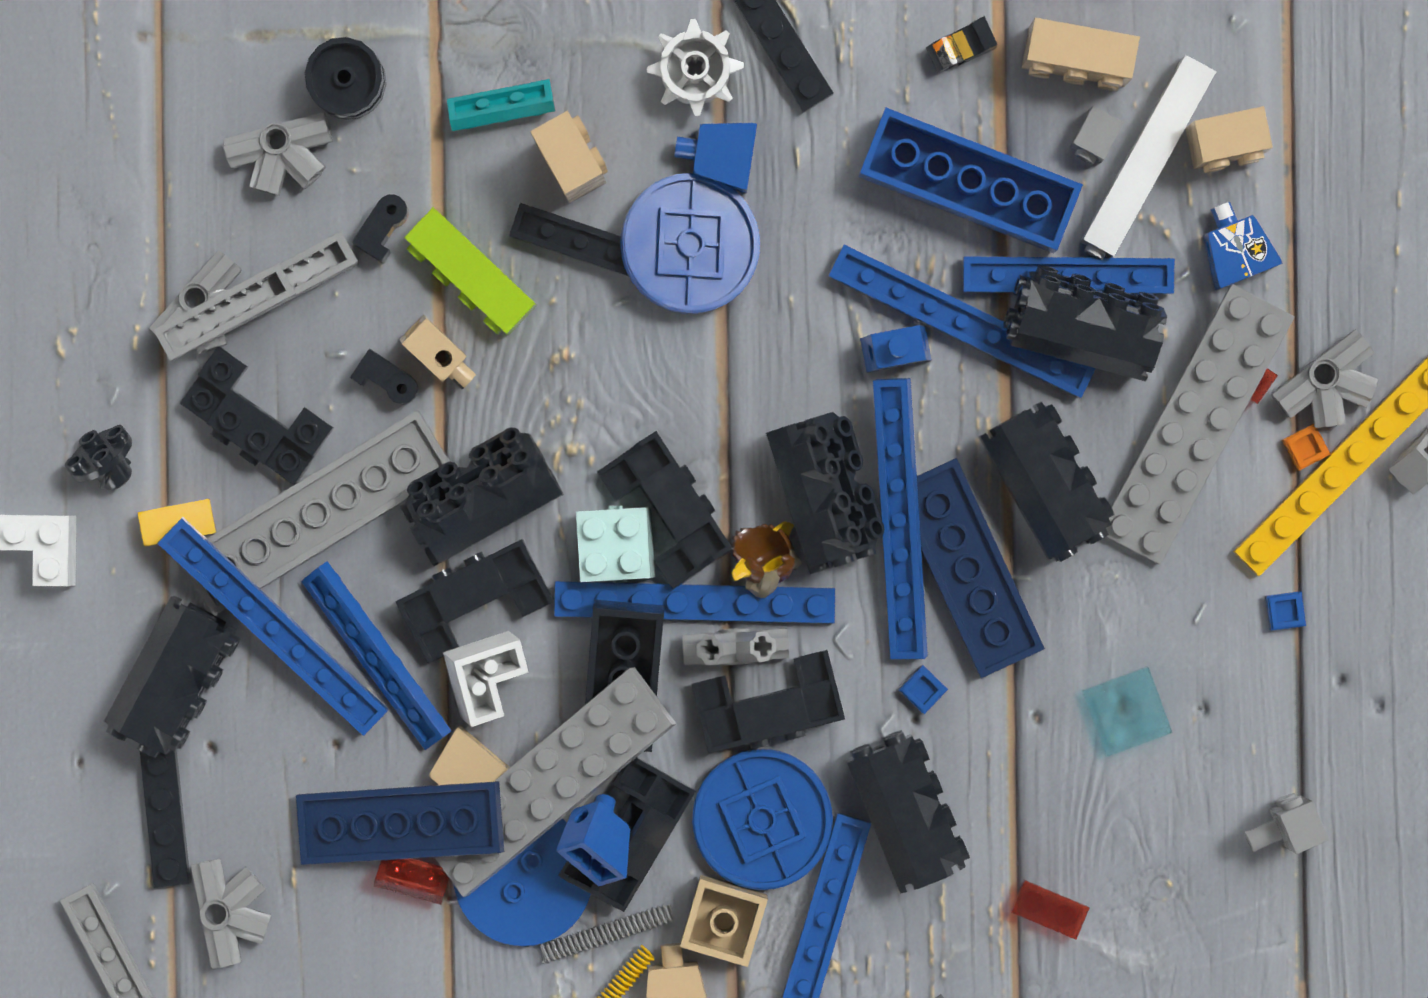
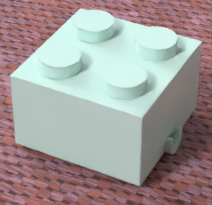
M623 505L608 506V510L576 512L580 582L613 580V583L627 582V579L655 577L651 507L623 509Z

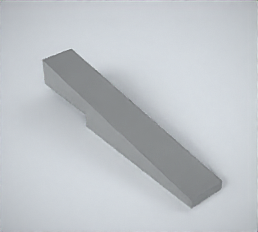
M342 231L290 259L280 264L278 262L155 328L153 331L169 360L173 361L359 265L358 260Z

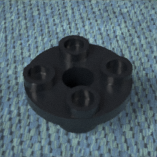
M116 425L100 433H97L96 430L89 431L80 438L79 444L81 446L65 463V468L76 481L86 482L97 478L101 483L100 489L103 487L107 490L118 489L132 475V469L129 466L131 461L125 458L131 449L132 438L122 425Z

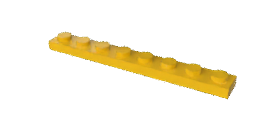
M1428 356L1233 551L1257 576H1260L1428 408Z

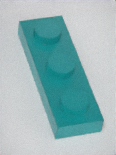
M550 79L447 99L452 131L472 129L477 126L498 122L503 123L513 119L539 116L555 111Z

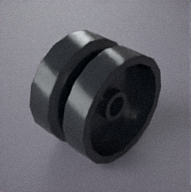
M349 37L332 38L319 45L308 58L304 72L306 88L313 101L330 116L343 120L358 119L374 111L382 101L387 85L385 69L374 51L362 41ZM345 72H349L351 75L350 81L345 84L341 83L339 77H345Z

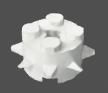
M690 19L686 33L682 32L674 38L662 33L658 36L664 48L661 61L648 66L647 73L662 78L666 88L661 100L664 105L677 99L682 103L690 104L694 115L700 116L704 103L711 102L716 97L728 102L733 99L726 86L729 81V75L743 69L744 63L729 58L728 51L725 48L730 35L728 31L725 30L713 36L708 32H701L696 19ZM698 60L703 63L701 66L703 73L700 75L696 73L690 75L688 73V63L693 61L696 64Z

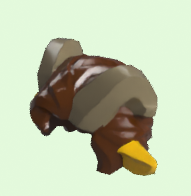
M783 521L776 527L772 524L769 526L762 524L755 528H740V531L736 530L735 536H732L734 540L732 543V556L737 563L732 572L734 581L746 578L745 588L756 597L766 598L776 590L778 583L790 577L793 569L796 571L802 564L789 540L794 525Z

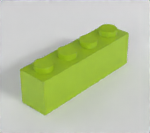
M434 207L404 237L411 243L406 249L421 263L428 259L436 267L432 274L446 287L452 282L461 291L457 297L471 311L476 307L481 309L487 315L483 322L497 335L503 330L509 336L537 306L531 298Z

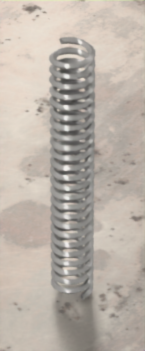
M668 903V910L664 904L662 905V910L660 906H657V912L652 907V915L650 910L647 909V917L643 911H641V917L636 912V920L634 915L631 914V922L627 916L625 917V922L620 918V925L618 920L615 919V927L610 921V930L608 925L604 923L605 932L600 924L598 926L599 932L595 926L593 927L594 935L592 930L588 928L589 937L586 931L583 930L584 940L579 931L577 933L578 940L576 935L572 934L573 943L570 936L567 935L568 945L565 938H561L563 947L558 938L556 939L557 948L554 941L551 940L552 950L549 943H545L547 952L544 945L540 944L543 957L542 963L545 964L546 960L551 962L552 959L556 960L557 957L561 959L562 955L566 957L567 953L569 955H572L573 952L577 954L578 950L582 952L583 948L588 950L589 947L593 948L594 945L598 947L599 943L604 945V942L609 943L610 940L614 942L615 938L620 939V935L622 938H625L626 935L630 937L631 933L636 934V930L639 933L642 930L646 931L647 928L651 930L652 925L655 928L658 925L662 926L663 923L667 925L668 920L672 923L673 913L671 904Z

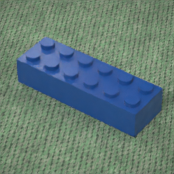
M885 107L858 176L1051 253H1055L1059 248L1083 186L1081 183Z

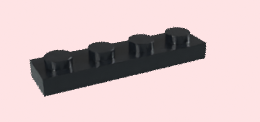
M733 0L803 113L834 94L776 0Z
M520 202L509 237L628 276L621 255V236Z
M177 750L176 752L171 751V753L166 755L162 753V755H157L156 758L140 751L154 888L190 884Z

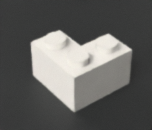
M0 515V550L33 551L32 586H75L76 516Z
M506 631L443 652L460 717L471 727L503 717L504 713L496 683L528 673L520 639L510 631Z

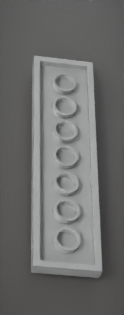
M1231 283L1111 505L1115 515L1109 518L1111 525L1106 528L1109 533L1106 537L1161 565L1295 316Z
M417 410L208 537L207 540L261 589L404 502L409 496L407 488L412 481L450 461L420 411ZM190 575L214 616L227 609Z
M629 668L495 780L500 783L505 852L435 857L463 897L469 896L676 725V722L636 668Z

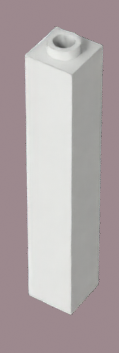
M1187 55L1180 60L1080 240V243L1086 245L1084 250L1086 253L1102 260L1105 256L1107 258L1115 256L1216 74L1215 70Z

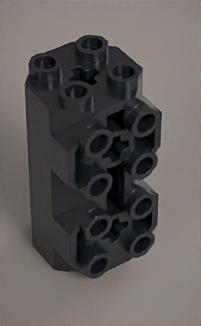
M1038 265L1036 271L1029 272L1027 276H1018L1014 288V295L1017 296L1014 308L1009 307L1007 309L1003 328H1007L1006 339H1009L1011 346L1142 381L1147 380L1148 375L1146 372L1152 373L1164 340V334L1158 331L1159 324L1166 325L1167 321L1164 308L1157 305L1159 301L1157 296L1147 292H1139L1138 295L1125 292V288L1114 283H1105L1103 290H1096L1090 287L1092 282L1090 278L1080 274H1072L1071 277L1058 274V270L1047 265Z
M1041 401L1033 405L1035 413H1033L1031 408L1024 410L990 429L991 438L987 433L980 435L978 438L1046 558H1055L1056 562H1062L1078 553L1075 546L1082 542L1094 544L1108 536L1109 533L1106 528L1111 525L1109 518L1115 514L1105 497L1098 498L1093 489L1097 482L1088 466L1079 467L1076 463L1074 456L1080 452L1070 435L1063 436L1058 425L1062 423V420L1052 404L1045 407Z
M830 412L766 432L809 573L813 574L829 569L828 562L830 561L832 567L853 562L852 554L856 555L857 560L877 554L875 545L877 539L883 536L885 528L872 488L867 484L860 485L854 480L856 471L862 469L863 457L851 420L846 416L839 417L834 412Z
M507 428L503 432L473 447L469 453L471 461L467 468L458 467L455 462H446L409 484L407 488L409 496L400 507L408 522H415L410 529L419 545L427 544L428 547L424 548L433 566L448 560L564 495L531 434L521 433L517 428Z
M177 596L170 597L104 720L109 725L106 730L108 734L122 741H125L126 738L139 743L138 750L154 758L157 755H162V753L166 755L171 753V751L176 752L177 749H182L191 732L186 727L190 720L192 721L200 716L207 703V700L202 698L205 688L209 690L211 687L214 688L224 671V669L219 667L224 658L233 655L240 642V638L235 636L237 631L235 627L228 626L224 629L226 621L191 602L188 606L180 605L182 599Z
M899 730L882 738L884 744L871 748L870 744L867 743L851 750L852 758L846 760L901 894L907 892L905 885L912 884L914 890L953 875L951 867L957 865L959 870H962L966 867L964 861L969 859L970 856L960 835L956 837L953 835L951 828L957 824L947 803L941 805L937 795L943 793L936 773L933 770L928 772L924 764L930 758L923 741L920 738L914 740L911 734L905 736L904 732Z

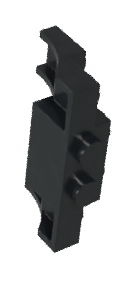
M218 346L198 373L199 377L180 404L212 427L213 430L210 434L226 446L233 442L242 450L239 455L249 463L256 466L261 462L293 485L297 484L334 427L306 407L303 408L290 428L283 425L236 390H233L249 366Z
M657 431L648 435L597 471L616 502L640 487L676 542L675 546L654 559V562L673 590L733 550L711 516L715 512L711 502L705 494L698 496L692 486L696 480L686 465L681 467L678 465Z
M523 539L484 557L481 551L463 560L466 567L454 573L451 567L432 575L434 583L395 601L428 664L443 657V652L460 647L448 624L449 622L510 593L522 617L555 602Z
M828 650L793 658L800 683L799 686L732 702L726 675L691 683L708 754L749 743L751 749L771 745L770 738L784 735L785 741L806 736L805 729L845 720Z
M638 757L621 769L613 782V785L630 794L618 814L630 828L626 878L598 886L569 861H566L558 875L565 881L625 912L696 792L684 782L664 773L654 765Z

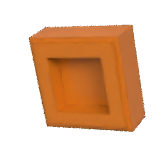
M1314 424L1282 439L1298 471L1331 455L1318 428H1315Z

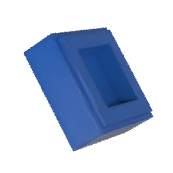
M1302 591L1265 596L1269 629L1271 631L1306 626Z
M921 665L898 690L925 714L948 688L924 665Z

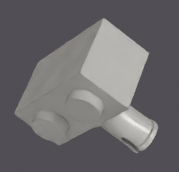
M1295 793L1285 795L1275 801L1277 806L1269 809L1272 821L1244 832L1252 852L1282 840L1285 848L1295 854H1299L1329 841L1313 801L1303 796H1296Z

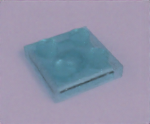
M1148 666L1081 690L1106 757L1173 733Z

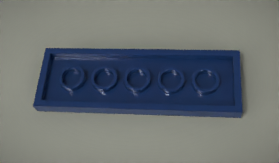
M957 458L918 475L917 488L921 551L980 678L1044 650V645Z
M499 781L296 795L301 865L505 852Z

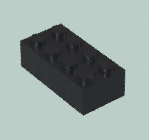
M594 599L585 705L629 668L634 667L657 697L664 605ZM653 744L650 745L646 750H644V752H652Z

